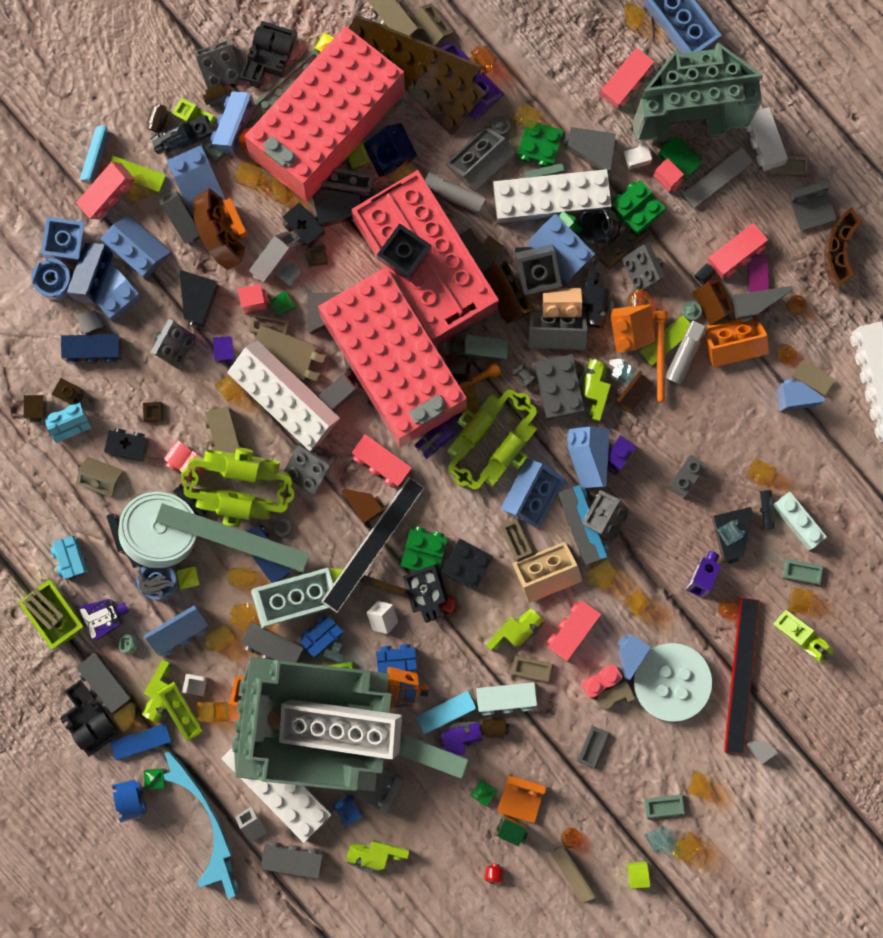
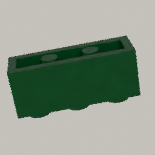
M505 814L502 815L495 831L496 836L518 847L520 843L524 844L528 836L525 824Z

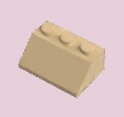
M566 542L512 563L529 603L582 582L578 565Z

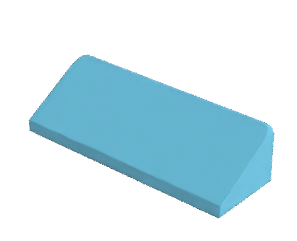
M105 125L98 126L95 129L80 177L81 181L91 184L95 181L110 132Z
M468 691L416 716V719L423 733L426 734L475 710L476 707Z

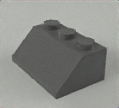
M485 126L445 164L465 186L475 192L516 153L505 137Z
M531 307L533 311L529 313L528 348L586 350V309H582L581 317H543V307Z

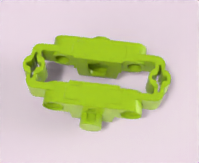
M507 390L500 399L491 394L476 414L468 409L463 413L457 423L464 427V429L447 451V453L454 457L448 466V471L454 476L455 483L458 486H467L471 490H478L486 482L493 487L510 464L517 469L520 468L528 457L522 451V448L538 429L530 423L535 417L537 410L530 403V398L527 394H518L513 390ZM522 398L525 399L524 404H525L526 406L521 405V406L519 407V406L517 405V404H518V400H517V399H519V400H522ZM509 399L512 401L513 408L516 411H525L529 415L526 419L523 418L516 429L507 435L488 460L489 464L479 475V480L475 482L469 470L458 469L456 465L458 462L461 463L469 451L476 447L496 421V416L505 406L506 400ZM458 474H467L466 479L468 480V482L462 481L461 483L459 481L460 477L458 476Z
M236 448L235 453L205 450L204 458L191 457L188 461V466L181 473L184 494L189 498L197 499L196 507L216 511L217 515L224 516L223 524L231 527H239L241 519L249 520L250 517L270 519L271 511L284 512L287 509L288 503L294 498L291 475L286 471L279 470L280 462L253 457V450L247 448ZM196 466L220 472L225 478L255 483L259 479L282 480L283 482L277 487L279 502L255 497L253 494L223 489H194L192 487L199 480V472ZM192 467L193 477L191 478L190 484L188 486L187 476L189 475L190 469ZM287 485L289 493L286 494L284 500L283 492L285 491Z

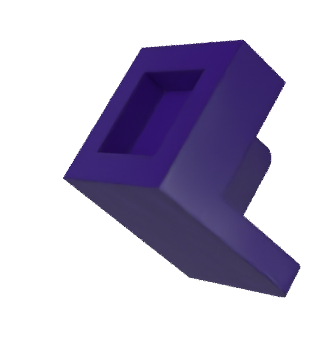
M231 336L213 337L215 362H235L233 338Z

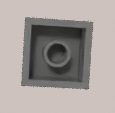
M552 245L514 253L524 295L562 287L556 253Z

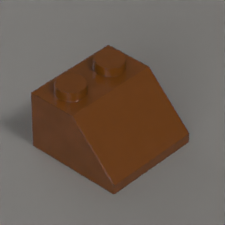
M348 489L342 490L343 495L364 525L384 513L382 510L384 505L378 496L374 498L370 493Z

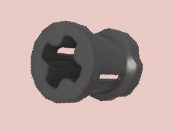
M525 363L512 373L523 384V388L529 386L537 378L527 370Z

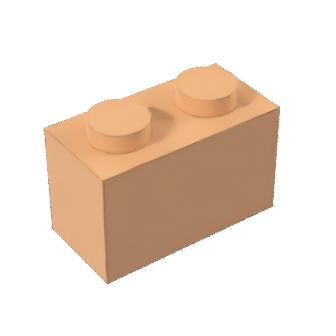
M554 288L543 291V317H581V288Z

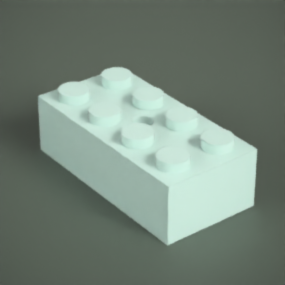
M325 568L253 588L251 593L261 628L330 609L321 602L333 585L329 569ZM291 596H296L297 602L292 601Z

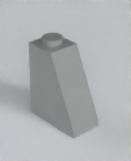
M288 231L275 235L249 271L253 274L252 276L259 282L269 281L300 247V243Z

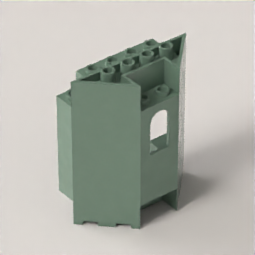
M718 42L715 49L679 54L677 48L643 92L630 128L633 129L635 142L651 140V145L669 143L671 138L668 124L705 120L707 138L726 136L729 129L748 127L762 103L759 82L763 75Z
M250 657L244 679L240 683L239 695L242 696V699L238 701L237 712H240L239 720H236L235 723L237 735H233L232 752H234L235 778L351 791H375L377 773H382L384 758L279 743L280 729L271 728L268 725L267 717L271 711L281 710L282 703L289 699L389 713L391 694L387 693L389 673Z

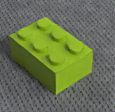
M49 579L37 589L64 615L51 630L22 603L29 595L18 603L50 649L56 650L87 628V626L57 583ZM37 595L34 597L55 619L58 617ZM32 601L29 602L50 624L52 623Z

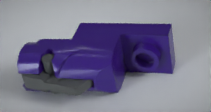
M459 413L433 428L414 445L418 451L421 450L423 452L422 456L426 460L445 446L464 428L457 423L462 414Z
M476 722L451 723L450 728L441 734L444 749L457 755L466 754L464 745L468 747L482 741L479 724Z

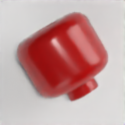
M447 594L449 601L442 603L441 606L445 615H451L454 613L456 600L452 598V595Z
M499 864L487 866L484 880L491 884H502L505 870Z

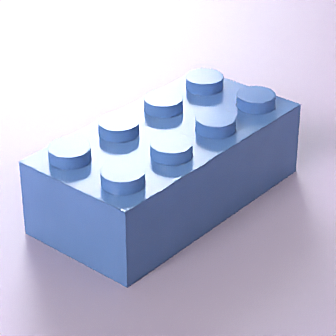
M645 0L644 6L680 53L709 50L719 42L722 35L695 0Z

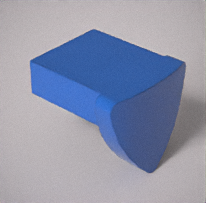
M352 795L344 797L332 806L338 812L345 826L362 817Z

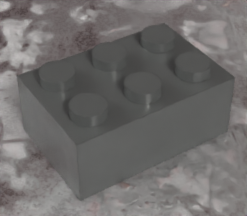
M573 354L535 362L534 368L545 420L583 413L584 406Z

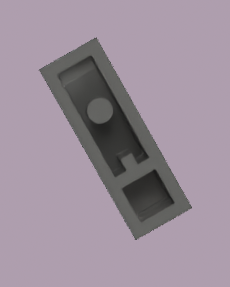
M792 286L735 294L732 299L736 320H741L742 322L752 321L753 318L792 291Z

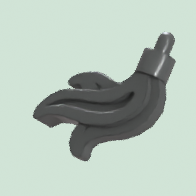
M140 569L137 570L139 589L145 594H157L161 598L163 596L162 588L175 586L172 581L162 580L166 578L165 576H157L152 580H147L145 574H142Z

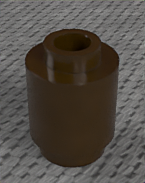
M221 84L206 89L205 94L202 96L205 105L213 108L224 104L227 96L230 97L231 94L228 86H222Z
M156 104V106L151 107L146 122L148 124L147 129L157 133H161L162 129H165L170 113L167 111L166 106Z
M487 718V720H482L481 735H485L486 738L504 739L505 735H509V724H506L504 719Z

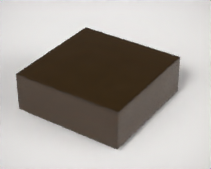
M325 245L306 248L309 268L328 265Z
M163 402L143 403V422H163Z

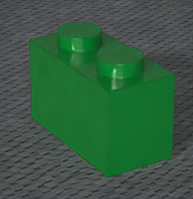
M675 136L659 151L657 156L663 162L670 158L685 174L683 177L684 183L700 168L702 162L697 153H692L687 148L688 145L682 138L678 139Z

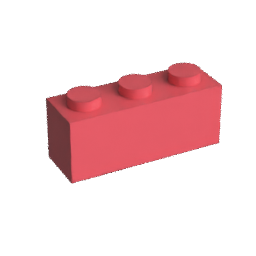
M636 48L603 87L600 96L616 109L621 105L624 107L630 100V93L632 91L636 92L642 85L640 81L644 77L648 78L653 72L654 61Z
M111 162L76 203L89 219L100 220L107 215V211L113 205L118 203L120 196L131 188V184L135 179L122 163Z
M752 223L708 258V264L714 268L722 280L725 277L730 278L737 272L736 269L741 265L744 267L752 260L751 256L756 253L760 255L766 250L768 239Z
M366 434L352 451L354 461L361 466L363 464L369 466L368 471L377 477L379 474L385 478L384 482L392 488L394 486L399 488L412 470V467Z
M580 601V603L575 602L570 609V612H572L568 619L564 617L558 626L561 629L557 635L553 633L547 641L549 643L547 648L565 661H568L601 615L584 601Z

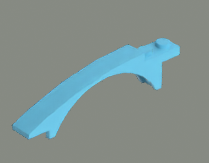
M171 751L167 752L165 756L171 772L163 774L165 780L179 784L192 792L204 805L213 826L214 847L212 857L206 871L199 879L198 885L202 887L222 880L227 898L237 895L239 887L236 879H232L230 873L233 871L231 862L226 860V857L232 855V851L221 823L204 792L185 766Z

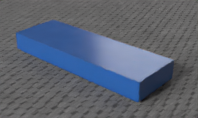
M167 723L113 740L110 743L115 759L118 760L172 742Z

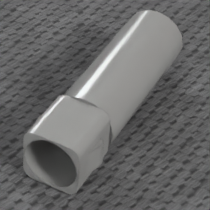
M431 172L428 173L425 179L433 194L478 215L482 211L486 198Z
M692 320L665 375L666 379L679 385L682 384L701 342L705 338L708 329L706 326Z

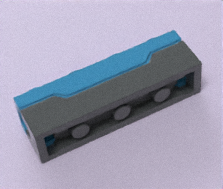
M580 485L559 492L557 496L584 566L606 558V553H609L606 543L601 542L599 537L601 534L582 525L591 506L588 507L586 502L588 496L585 488L581 489Z

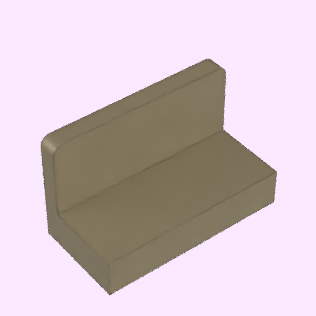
M432 3L421 6L413 15L423 28L419 36L430 45L436 47L442 39L448 38L454 33Z
M87 457L78 470L76 484L112 497L115 493L117 480L122 474V469Z

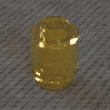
M272 177L270 179V186L275 202L280 204L289 203L293 197L292 191L277 178Z
M252 567L233 568V570H228V584L233 585V587L252 586L253 582H256V571H252Z

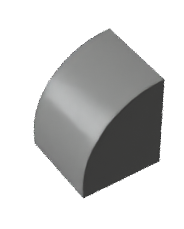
M89 311L76 316L85 335H94L105 329L96 311Z
M751 741L746 744L760 764L765 763L778 753L772 745L766 742Z
M252 806L235 816L241 831L251 843L267 833L264 824Z

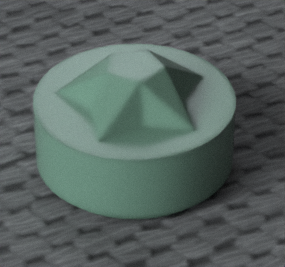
M694 301L687 302L682 308V315L688 321L697 320L702 312L701 306Z
M130 634L123 635L119 640L120 651L126 654H132L136 651L138 645L137 638Z

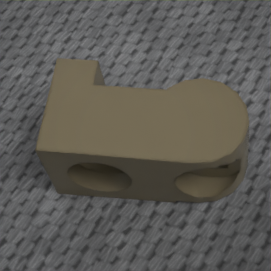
M623 681L597 695L596 703L599 707L608 709L618 700L625 698L626 702H629L635 698L627 681Z

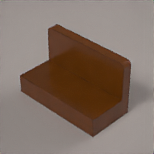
M719 278L709 281L693 291L709 325L735 313L734 307Z
M641 370L615 402L629 414H631L654 384L642 375L643 372Z

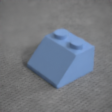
M46 217L41 255L45 259L53 258L60 261L79 260L85 222Z
M796 379L786 380L776 389L780 412L816 407L825 402L824 397L802 381L796 382Z
M632 634L623 636L617 644L619 646L618 656L622 675L626 680L632 678L651 648Z

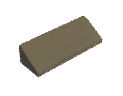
M560 846L551 852V856L581 902L594 899L596 895L564 846Z

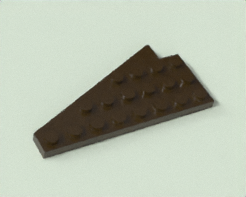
M357 16L348 27L404 71L405 90L450 135L455 134L487 94L474 81L484 68L477 63L362 16Z

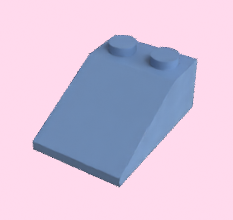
M201 145L166 160L191 216H194V197L208 188L221 196L223 201L226 200Z
M110 262L96 303L114 322L142 297L113 263Z
M597 427L569 429L567 436L568 450L581 488L606 487L610 429Z

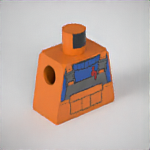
M388 667L387 693L391 694L390 708L415 706L417 696L428 697L429 685H420L417 673Z

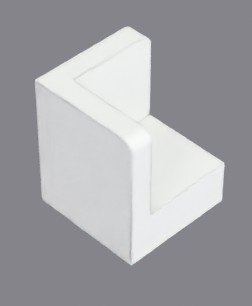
M647 142L640 143L638 148L624 152L628 170L649 165L652 161Z
M377 601L367 611L373 631L388 634L398 623L393 604Z
M186 674L182 693L204 696L208 677Z

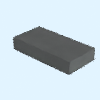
M591 725L577 762L595 769L610 733Z

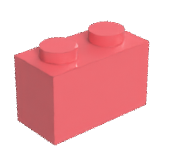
M261 284L238 289L241 307L245 314L267 309V304L270 303L266 288L263 289Z

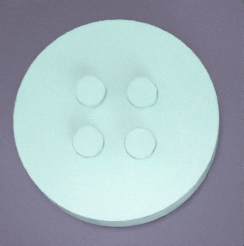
M149 492L134 498L124 508L120 517L118 535L123 550L135 562L147 567L166 568L178 564L190 554L196 541V536L155 522L162 503L194 514L185 501L165 492Z
M676 643L662 644L650 649L633 675V689L639 704L652 716L666 721H682L694 716L705 706L712 689V677L706 661L694 649Z

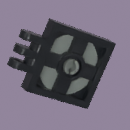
M438 564L404 575L403 580L413 613L422 611L426 623L444 617L441 604L449 600Z

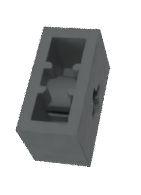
M690 454L667 488L681 498H684L707 465Z

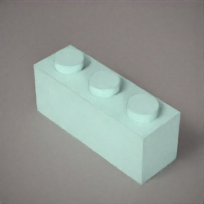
M791 492L786 493L773 504L776 512L807 550L813 549L827 537Z
M534 682L476 688L478 712H482L483 715L494 714V710L510 713L514 712L513 708L529 711L533 710V706H537Z

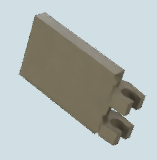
M260 325L255 341L258 340L300 381L305 380V377L314 381L319 380L321 373L309 369L312 359L324 363L327 357L326 354L315 351V344Z

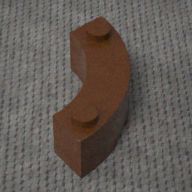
M208 188L194 197V221L206 249L216 262L228 271L243 261L245 246L235 238L230 230H226L223 223L225 218L223 198Z
M852 207L834 224L825 244V269L835 290L855 275L849 264L847 246L853 232L863 221Z

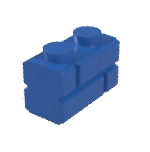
M323 615L315 622L317 626L313 630L308 628L300 635L302 637L300 642L315 659L344 634V631L331 616L325 617Z
M411 644L399 645V649L393 650L391 646L380 647V651H376L378 672L387 673L388 667L405 671H417L415 647L411 648Z

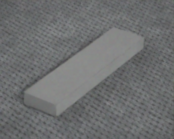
M741 147L682 195L695 209L754 161Z

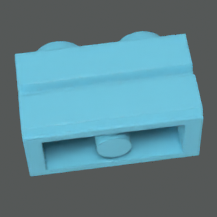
M81 403L69 405L66 409L53 412L45 418L47 429L56 443L92 428Z
M70 536L52 543L51 553L53 558L58 560L59 566H57V571L60 577H63L64 580H69L89 573L77 536Z

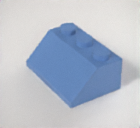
M232 92L230 97L227 96L224 103L225 111L223 114H220L217 121L218 129L213 132L210 140L214 149L232 156L236 155L240 145L238 136L246 129L255 106L251 93Z
M556 213L541 226L527 243L532 249L547 245L553 246L560 279L565 284L575 277L595 256L589 247Z
M130 215L113 224L100 238L108 248L145 280L171 254L164 245Z
M526 458L501 509L511 516L539 529L565 478L544 464Z
M194 605L143 636L158 656L163 655L166 657L174 652L173 648L180 645L183 647L190 643V638L197 635V637H200L207 633V628L210 627V624L200 607Z

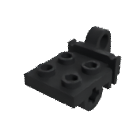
M261 21L260 26L255 30L252 47L247 54V60L240 79L248 81L250 86L260 89L265 72L283 77L284 67H286L296 41L297 32Z
M81 679L64 691L75 706L60 717L61 722L64 724L68 721L65 728L70 731L77 746L84 750L88 757L121 734L99 702L93 705L96 697L88 690Z

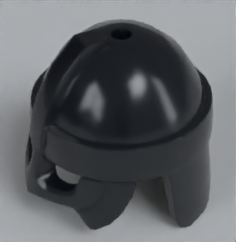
M599 208L594 211H584L579 218L578 225L583 229L580 232V236L586 243H606L616 237L623 223L622 219L617 217L612 210Z

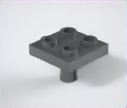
M650 243L643 244L622 258L637 293L644 291L665 278L662 271L663 262H658L662 259L655 256Z
M168 319L163 330L155 334V344L150 353L179 369L196 335L175 321Z

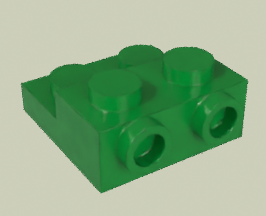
M527 120L517 157L526 163L536 162L540 167L554 165L564 130Z
M641 180L637 183H630L627 191L623 195L617 194L611 204L613 211L637 235L666 212V207L653 196V192Z
M415 526L414 530L410 529L400 567L418 571L438 564L440 569L448 540L444 538L445 534L435 531L433 535L425 533L426 529Z

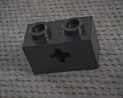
M300 202L282 216L284 220L283 226L289 232L293 231L297 235L295 239L302 247L304 245L311 247L325 235V230ZM299 224L305 225L306 229L300 228Z
M115 428L114 431L109 430L104 453L144 462L149 439L145 438V434L134 432L131 435L126 434V430ZM129 441L131 446H127V448L123 446V442L127 443Z

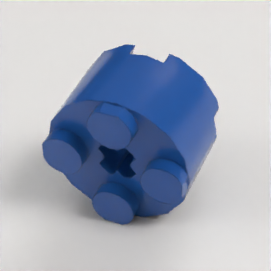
M132 779L112 784V789L116 790V792H113L116 811L122 815V817H119L120 823L144 817L143 814L147 813L145 802L140 799V795L143 794L141 783Z

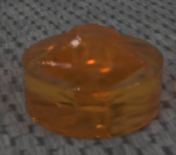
M794 295L787 302V308L791 313L800 315L807 309V302L802 296Z
M788 344L781 346L777 351V359L786 365L794 362L797 357L796 349Z
M725 599L719 603L718 613L721 617L732 618L737 614L738 607L733 600Z
M567 828L561 834V842L567 848H574L580 844L581 834L575 828Z

